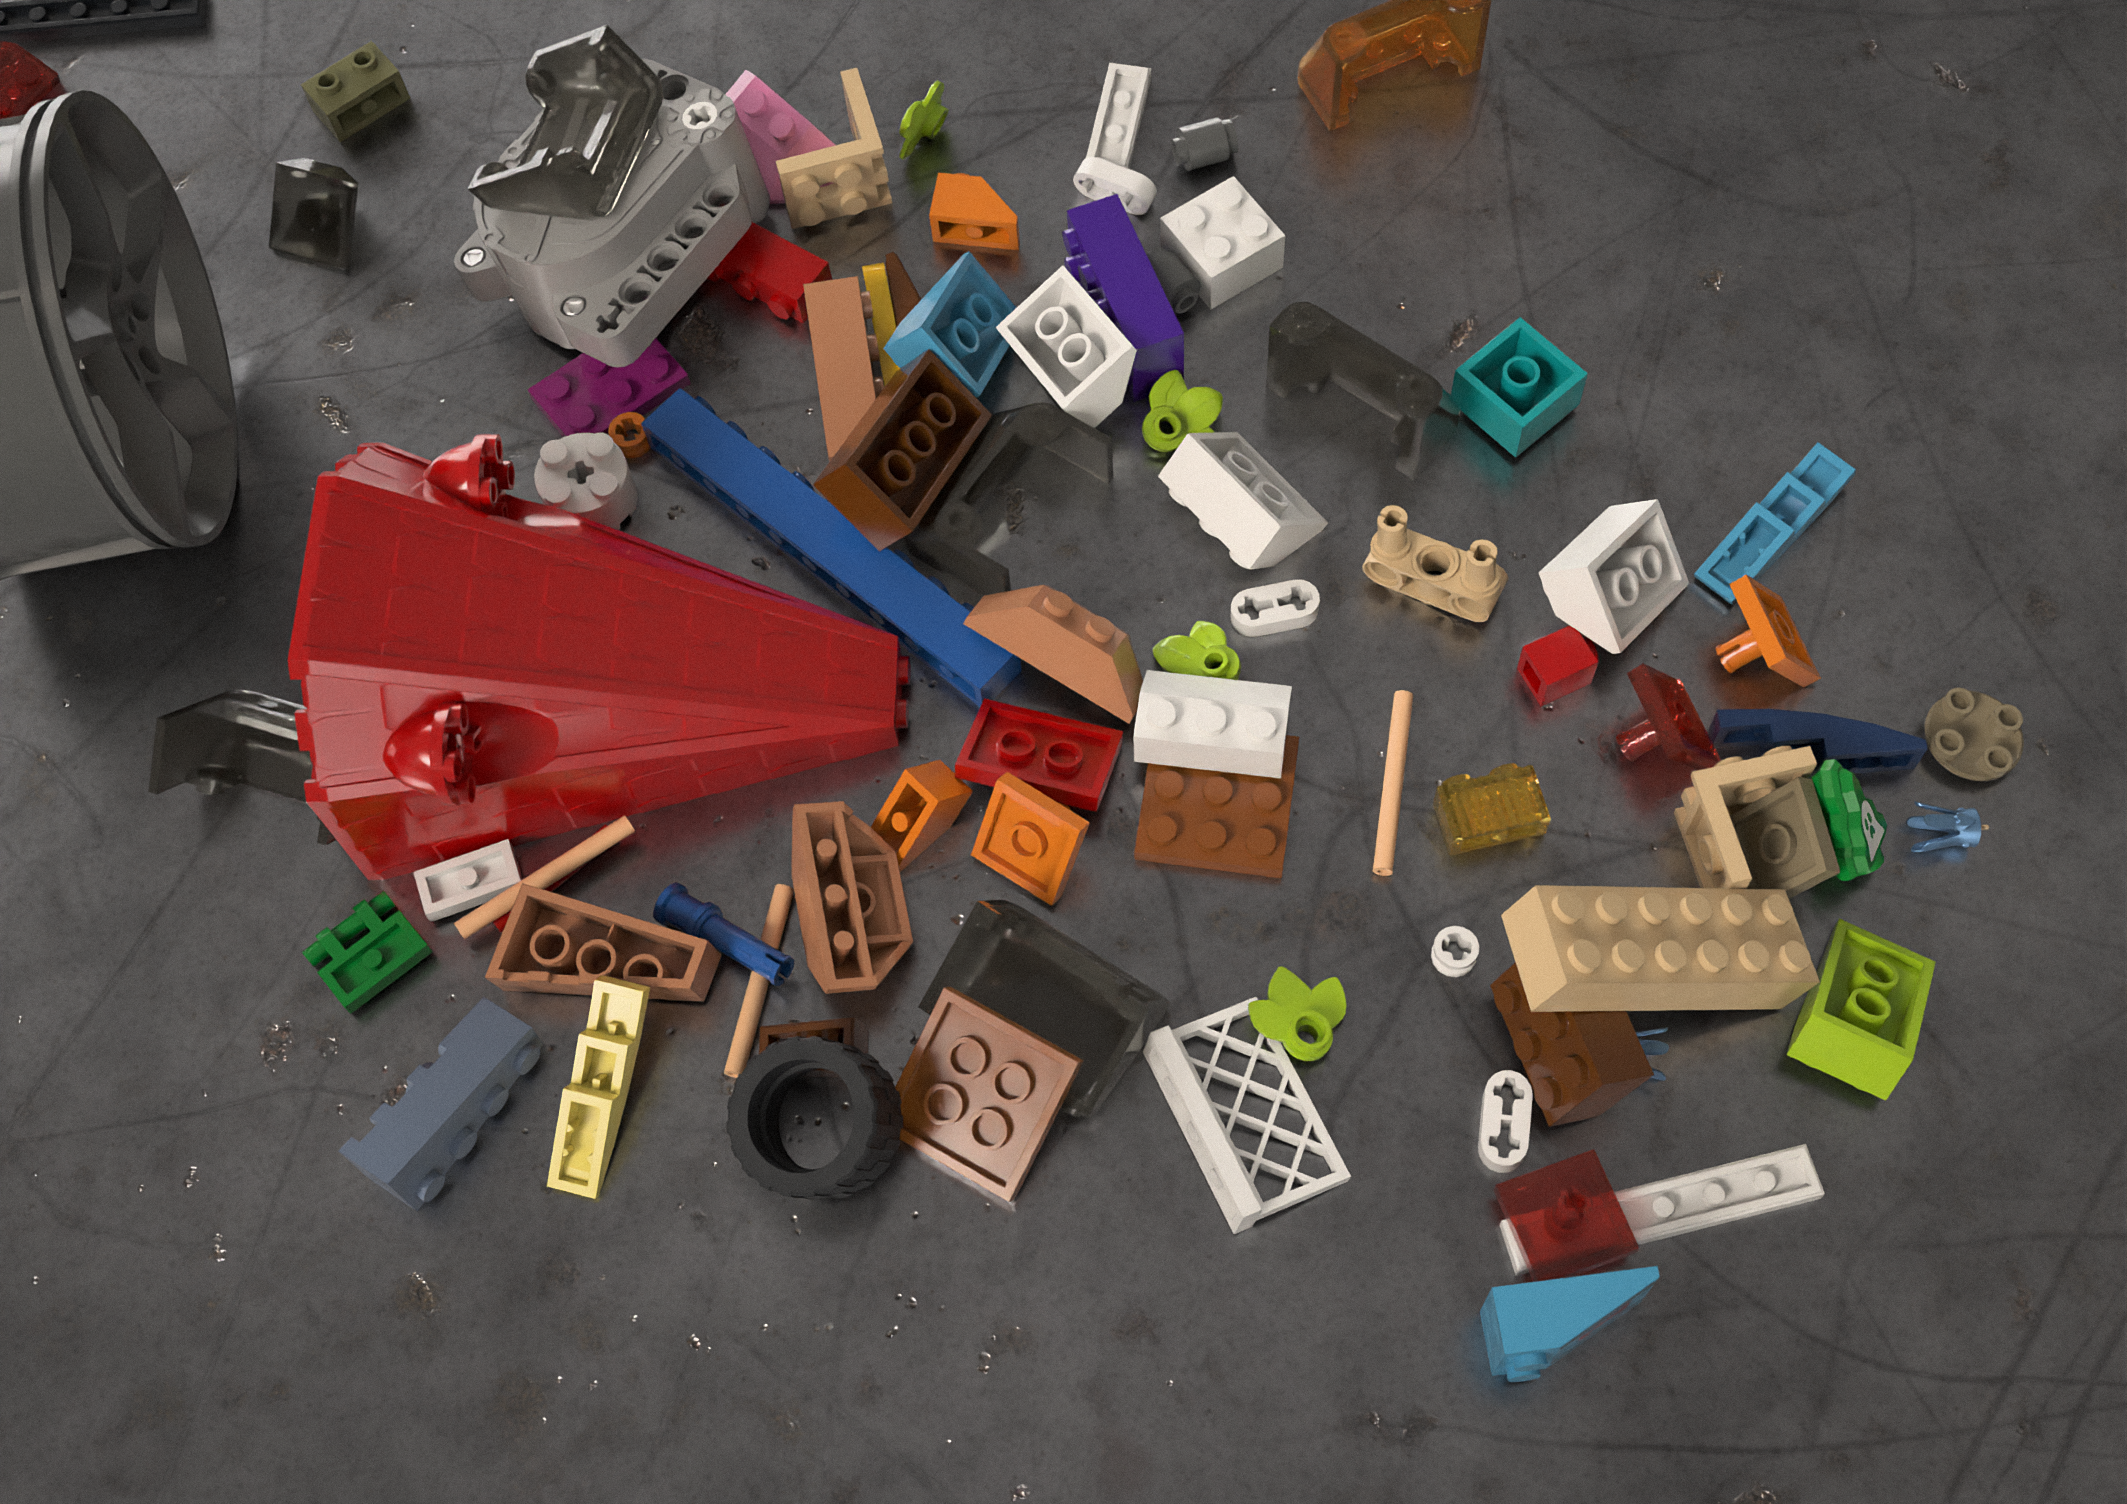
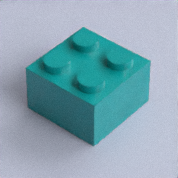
M1519 317L1455 370L1450 402L1516 458L1580 404L1588 373Z

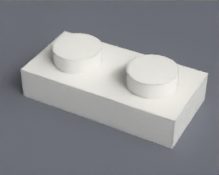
M509 839L413 872L425 915L430 922L484 904L523 879L514 848Z

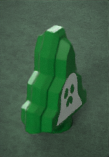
M1835 759L1825 760L1819 771L1811 776V779L1813 780L1840 869V873L1835 876L1841 881H1849L1857 876L1874 872L1884 863L1881 844L1888 825L1883 814L1877 812L1873 800L1864 796L1856 776L1844 769Z

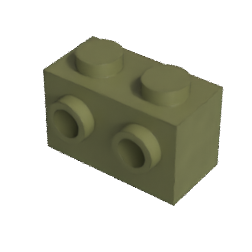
M372 40L300 84L313 112L340 143L411 99L399 70Z

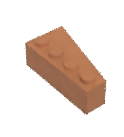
M858 276L803 284L829 461H831L884 389L883 377H874L872 362L880 361L876 333L868 334L866 319L874 318L870 291L861 292Z
M522 883L485 978L503 991L592 996L595 979L604 975L649 986L648 999L704 1002L722 954L708 940Z

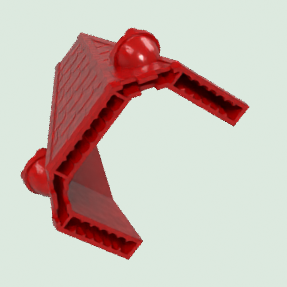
M478 434L472 442L454 447L437 457L434 461L383 442L361 443L357 446V454H347L335 463L336 471H324L318 475L287 661L290 680H301L303 706L307 707V709H298L294 713L299 751H310V759L313 764L311 779H307L304 782L306 802L368 880H386L412 873L509 839L514 847L583 827L616 820L624 815L627 817L637 813H645L703 796L722 793L761 781L776 779L838 761L849 760L899 746L900 728H908V700L901 699L902 685H910L911 664L909 656H902L897 635L566 510L506 494V490H513L515 469L511 460L503 461V443L499 434Z

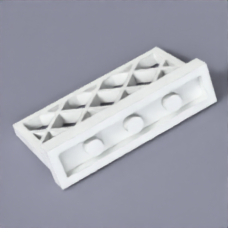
M1257 997L1173 1030L1168 1025L1150 1032L1143 1050V1054L1233 1234L1253 1227L1255 1221L1344 1184L1351 1177L1281 1042L1266 1038L1259 1033L1254 1046L1226 1035L1232 1021L1249 1015L1248 1004L1258 1000ZM1223 1025L1221 1033L1212 1030ZM1199 1036L1217 1043L1210 1064L1190 1057L1182 1041ZM1262 1042H1264L1268 1051L1261 1048ZM1222 1046L1251 1056L1244 1077L1215 1066ZM1256 1059L1277 1067L1282 1076L1278 1090L1249 1080ZM1197 1072L1205 1074L1203 1083ZM1211 1077L1240 1088L1232 1109L1212 1102L1207 1092ZM1286 1086L1291 1095L1284 1093ZM1245 1091L1274 1101L1267 1123L1238 1112ZM1280 1104L1300 1111L1306 1122L1301 1136L1273 1125ZM1220 1117L1228 1120L1226 1128ZM1234 1122L1263 1133L1256 1155L1234 1146L1230 1138ZM1310 1132L1314 1137L1315 1141L1308 1139ZM1269 1136L1297 1146L1291 1168L1262 1158ZM1304 1149L1323 1156L1332 1173L1316 1179L1298 1172L1297 1169ZM1244 1163L1252 1166L1249 1173ZM1258 1168L1287 1179L1282 1195L1265 1202L1262 1201L1253 1183ZM1293 1182L1302 1185L1301 1187L1291 1190Z

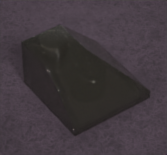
M299 158L276 162L269 248L337 268L350 269L359 183L343 168L312 159Z

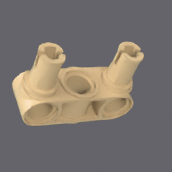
M1395 505L1383 508L1381 516H1378L1377 519L1378 531L1372 537L1370 553L1362 566L1363 572L1367 577L1380 585L1420 600L1424 604L1435 606L1474 622L1487 621L1508 581V574L1496 564L1497 547L1492 542L1482 539L1474 541L1470 545V550L1466 552L1446 542L1438 541L1407 529L1408 516L1403 508ZM1440 571L1443 574L1434 576L1427 572Z

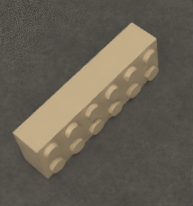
M1535 885L1501 915L1531 1012L1782 1009L1820 983L1786 890Z

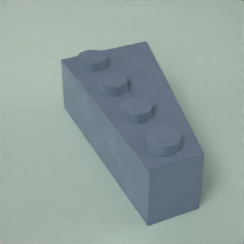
M483 997L440 1042L438 1048L440 1057L436 1062H427L419 1065L406 1079L408 1084L406 1094L392 1107L384 1102L370 1117L371 1123L376 1126L361 1142L351 1137L339 1152L371 1181L418 1212L424 1202H430L438 1195L444 1185L445 1174L457 1159H462L471 1151L477 1140V1132L487 1118L495 1116L503 1108L509 1096L508 1090L520 1074L528 1073L536 1064L540 1055V1048L544 1043L532 1027Z

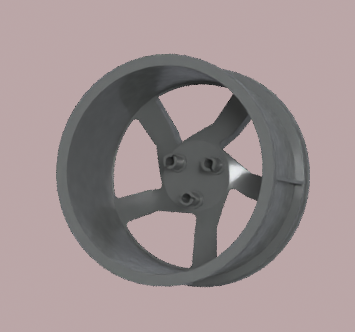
M85 90L70 92L57 98L38 102L26 115L0 119V581L12 576L154 549L191 548L205 545L213 541L220 534L232 508L237 479L238 433L233 382L225 338L214 294L194 234L178 196L158 158L141 132L117 105L98 93Z

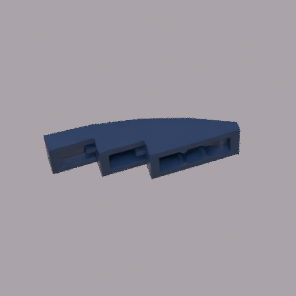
M1721 709L1716 711L1708 729L1711 748L1760 745L1761 754L1763 755L1767 751L1780 746H1790L1792 750L1810 746L1817 762L1814 768L1815 774L1819 771L1825 760L1835 759L1844 769L1853 774L1915 769L1928 749L1926 740L1874 723L1813 712L1780 709Z

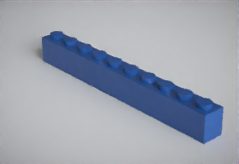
M679 388L641 423L652 450L878 628L897 635L901 646L979 707L984 698L994 700L1022 671L1019 657L963 624L966 617L974 609L972 605L966 602L961 605L949 596V592L942 582L934 576H928L927 578L915 569L913 562L902 551L895 549L892 552L887 547L878 551L827 499L822 498L814 491L811 483L801 473L794 471L791 474L781 466L779 459L771 450L765 446L758 448L752 444L745 432L733 421L725 423L717 417L712 406L702 397L697 396L694 399Z

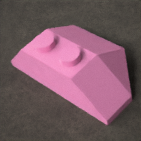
M745 70L725 95L730 97L735 105L770 195V204H785L776 161L835 146V144L756 75ZM831 182V183H825V184L821 185L820 187L828 186V185L832 184V182Z

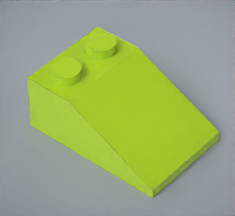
M1839 918L1833 928L1816 971L1820 983L1811 988L1807 993L1794 1027L1787 1055L1803 1062L1809 1067L1816 1068L1853 1085L1859 1090L1866 1091L1886 1101L1913 1061L1936 962Z

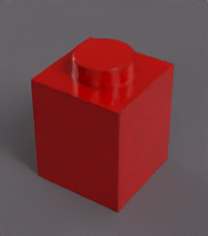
M1569 625L1523 646L1517 670L1540 707L1590 685L1599 657L1593 642L1586 636L1582 637L1578 630Z

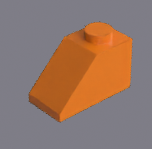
M938 172L929 213L933 242L1019 251L1018 216L982 177L970 176L965 173L949 174Z
M941 760L905 769L871 825V828L896 851L899 872L905 869L951 828L973 792L961 779L955 778V773Z

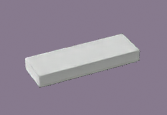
M1109 63L1086 158L1097 157L1130 169L1151 82V68Z

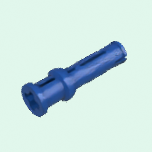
M675 882L670 884L658 897L653 910V918L661 925L671 924L686 934L708 940L717 950L766 978L775 986H780L784 983V979L778 976L779 973L787 979L791 975L795 961L793 957L785 955L723 918V913L718 905L713 902L703 903L689 895L688 889L681 883Z

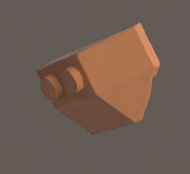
M1039 585L985 595L966 617L963 624L1128 724H1130L1137 713L1140 690L1144 680L1130 635L1113 625L1106 618L1098 616L1073 601L1066 594L1048 585Z
M843 801L794 804L793 887L807 966L825 994L876 989L913 943L896 851L870 826L853 815L854 811Z

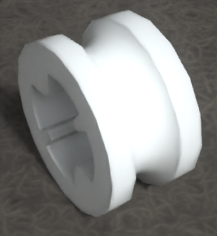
M1446 927L1438 933L1434 940L1431 952L1433 965L1446 976H1463L1470 972L1476 963L1479 955V943L1477 937L1464 927ZM1449 942H1457L1458 948L1460 950H1467L1468 953L1464 952L1461 960H1453L1452 953L1446 950Z

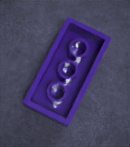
M1118 194L1067 210L1068 229L1062 231L1063 241L1069 257L1064 258L1065 268L1137 350L1127 384V389L1133 402L1148 398L1153 385L1161 376L1169 371L1178 370L1184 379V332Z

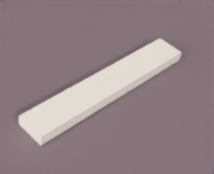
M1803 1144L1501 1220L1500 1228L1515 1275L1518 1276L1818 1200L1825 1193L1807 1145Z

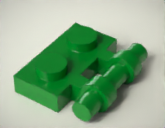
M384 890L369 902L365 899L352 907L355 911L353 914L331 930L328 926L315 935L318 940L302 951L313 967L317 966L328 956L333 958L331 962L317 973L350 1014L433 952L400 910L384 922L380 919V917L396 906ZM368 928L371 931L347 950L343 946L364 929Z

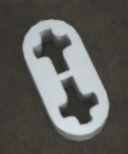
M1087 157L1084 159L1073 178L1074 185L1083 195L1093 200H1099L1118 194L1125 211L1135 215L1146 213L1157 194L1154 183L1143 174L1097 157Z
M1289 580L1243 590L1232 600L1231 624L1235 631L1246 637H1258L1303 628L1310 625L1318 615L1319 592L1314 585L1305 580ZM1299 597L1301 603H1306L1305 609L1297 610L1294 604H1290L1291 598ZM1253 606L1255 612L1259 613V618L1250 620V616L1245 613V607Z
M1503 1070L1494 1074L1488 1080L1482 1097L1478 1141L1479 1157L1490 1170L1499 1173L1511 1172L1517 1169L1523 1162L1529 1146L1533 1098L1532 1087L1527 1078L1512 1070ZM1504 1085L1511 1086L1513 1095L1521 1097V1099L1514 1101L1510 1115L1502 1114L1503 1100L1499 1096H1494V1094L1501 1092ZM1501 1127L1509 1128L1508 1144L1517 1147V1150L1510 1151L1507 1158L1499 1157L1498 1148L1489 1146V1143H1496Z

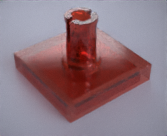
M1644 663L1627 673L1648 716L1647 719L1616 735L1619 745L1625 743V746L1620 749L1629 761L1634 762L1638 760L1639 757L1661 744L1669 759L1695 770L1714 767L1715 764L1721 761L1681 681Z
M1594 1149L1495 1185L1493 1191L1533 1282L1573 1277L1635 1254L1639 1249V1245Z

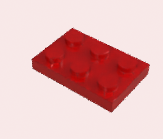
M984 698L955 763V778L995 787L997 779L1006 772H1009L1058 803L1097 812L1122 747L1124 731Z

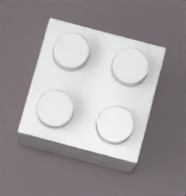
M1234 176L1160 218L1161 247L1167 251L1174 252L1200 283L1198 295L1210 310L1283 268L1284 233Z

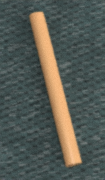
M1404 690L1394 693L1373 872L1382 876L1392 875L1413 704V694Z
M625 815L454 922L456 928L464 939L470 937L512 910L522 883L544 890L634 833L633 826Z
M783 884L775 885L760 939L777 950L779 949L794 894L792 887ZM751 971L724 1069V1074L733 1078H737L739 1074H742L747 1066L770 982L754 971Z

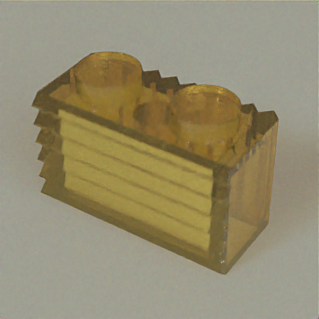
M1514 763L1504 764L1491 770L1488 775H1480L1477 778H1471L1467 774L1452 776L1436 788L1433 801L1436 817L1439 821V827L1442 830V836L1444 837L1449 856L1545 835L1551 820L1533 765L1518 767Z

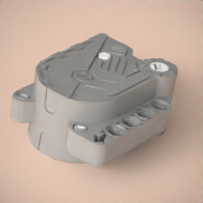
M596 54L569 80L570 83L537 115L534 119L535 121L518 140L515 139L504 151L485 179L481 180L473 203V211L478 229L458 250L454 258V264L471 295L476 300L486 302L512 295L528 325L537 335H542L563 348L577 349L609 366L617 368L630 365L640 357L748 231L751 222L756 224L765 218L766 212L769 209L770 195L735 105L730 97L716 87L652 60L638 59L625 66L606 58L602 54Z

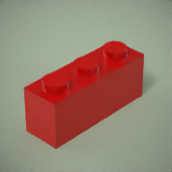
M751 222L748 231L707 277L714 282L721 278L732 284L733 289L744 299L751 301L756 297L767 303L769 309L776 316L785 320L791 316L802 323L808 319L803 284L833 280L829 262Z

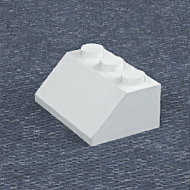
M1061 266L1009 314L996 329L1060 407L1089 434L1122 404L1137 350L1064 266Z
M1238 432L1188 433L1158 475L1170 488V496L1179 504L1188 507L1200 519L1199 525L1211 536L1219 538L1230 550V557L1238 565L1249 570L1274 567L1321 532L1328 524Z
M1658 499L1609 506L1539 572L1544 592L1549 598L1555 616L1612 654L1621 653L1689 584Z
M1147 670L1140 690L1133 736L1134 762L1281 778L1292 686Z

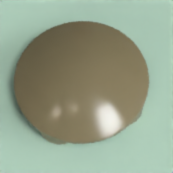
M1960 687L1953 688L1931 707L1925 720L1926 742L1935 759L1944 768L1965 779L1989 781L2006 775L2019 762L2024 747L2021 730L2023 717L2021 712L2015 706L2003 704L1984 693L1968 691Z

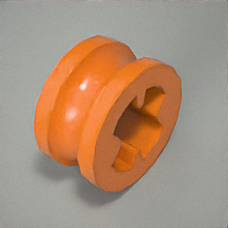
M636 412L622 413L615 417L609 425V436L621 449L625 458L641 457L650 449L641 424L645 418ZM636 429L638 434H634L635 439L625 441L624 436L628 437L627 431Z

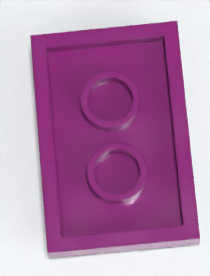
M655 338L640 357L630 365L616 368L582 353L527 390L533 402L563 437L577 433H605L609 435V425L618 415L626 412H636L643 416L666 401L679 388L684 389L691 382L685 370Z

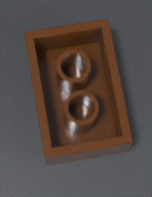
M1516 962L1490 985L1496 1007L1502 1013L1514 1042L1515 1052L1523 1063L1534 1090L1535 1100L1541 1107L1549 1127L1598 1117L1654 1075L1626 1011L1531 1012Z

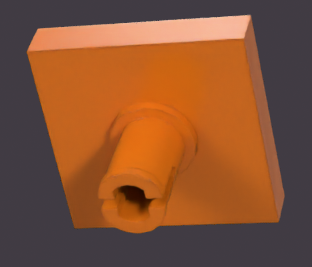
M1744 575L1730 583L1732 592L1750 629L1726 643L1716 646L1717 655L1720 657L1724 655L1720 659L1724 668L1732 674L1737 669L1763 655L1768 668L1803 688L1821 679L1782 597L1748 575Z
M1006 772L996 781L971 856L1052 906L1063 895L1090 822L1072 812L1068 805L1054 801L1019 778Z

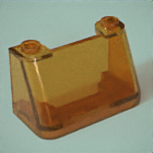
M1390 0L1329 26L1303 55L1298 66V83L1329 131L1349 124L1350 111L1348 104L1358 100L1359 89L1354 82L1420 55L1424 56L1432 69L1439 67L1441 62H1450L1458 66V72L1461 76L1474 72L1481 68L1492 0Z

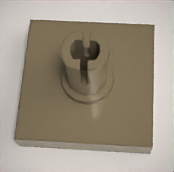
M1797 777L1730 815L1752 876L1747 889L1786 890L1787 896L1790 899L1840 873L1812 779Z

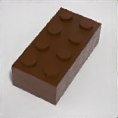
M928 349L895 372L819 475L813 486L878 551H881L915 529L992 414Z

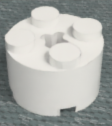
M577 433L559 440L548 441L542 446L540 458L535 468L534 481L544 505L566 510L616 530L621 528L620 523L629 514L630 517L632 516L637 506V488L623 452L608 434Z

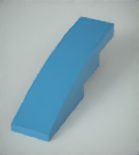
M1817 442L1791 473L1787 472L1760 504L1756 502L1694 573V577L1732 605L1736 598L1729 584L1744 575H1748L1757 581L1855 476L1856 469Z

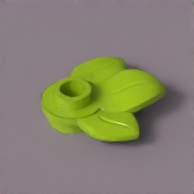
M939 80L931 85L924 100L916 101L910 105L902 119L899 134L906 138L899 153V158L902 160L913 152L921 137L925 135L933 139L946 120L949 109L941 105V96L945 86Z
M1178 370L1167 372L1159 378L1149 393L1151 411L1146 415L1142 423V434L1145 441L1157 451L1171 452L1179 447L1188 433H1215L1209 426L1221 412L1223 404L1222 394L1209 387H1193L1188 390ZM1166 421L1170 423L1173 433H1163L1159 428V422Z
M1197 621L1193 625L1189 637L1183 635L1168 636L1158 642L1152 649L1158 664L1169 673L1232 680L1239 679L1241 661L1237 653L1232 648L1227 647L1225 632L1218 625L1211 622ZM1222 663L1220 667L1211 669L1213 666Z
M1283 966L1278 967L1268 985V1000H1255L1248 1004L1250 1019L1259 1033L1266 1038L1282 1042L1285 1049L1295 1058L1303 1061L1320 1059L1328 1052L1332 1045V1029L1342 1021L1346 1013V998L1343 987L1337 977H1331L1320 982L1311 990L1308 985ZM1306 1031L1310 1033L1314 1038V1043L1309 1044L1302 1041L1298 1037V1032Z

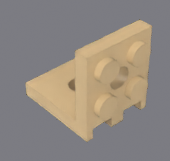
M857 68L840 72L854 141L776 161L792 229L813 226L822 221L845 215H855L864 210L892 203L887 182H889L887 169L882 154H884L883 146ZM831 182H832V184H830V185H828V186L820 187L821 185H823V184H825V183H831Z
M1780 746L1767 751L1761 757L1743 760L1742 757L1738 756L1730 757L1718 762L1714 767L1691 773L1694 786L1684 789L1681 795L1684 807L1676 808L1674 814L1700 888L1747 889L1752 876L1730 815L1797 777L1809 779L1817 765L1810 746L1793 750L1790 746Z

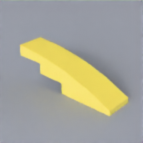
M604 975L595 979L587 1029L579 1034L571 1083L564 1087L562 1092L547 1187L594 1199L600 1195L629 1092L650 992L649 986Z

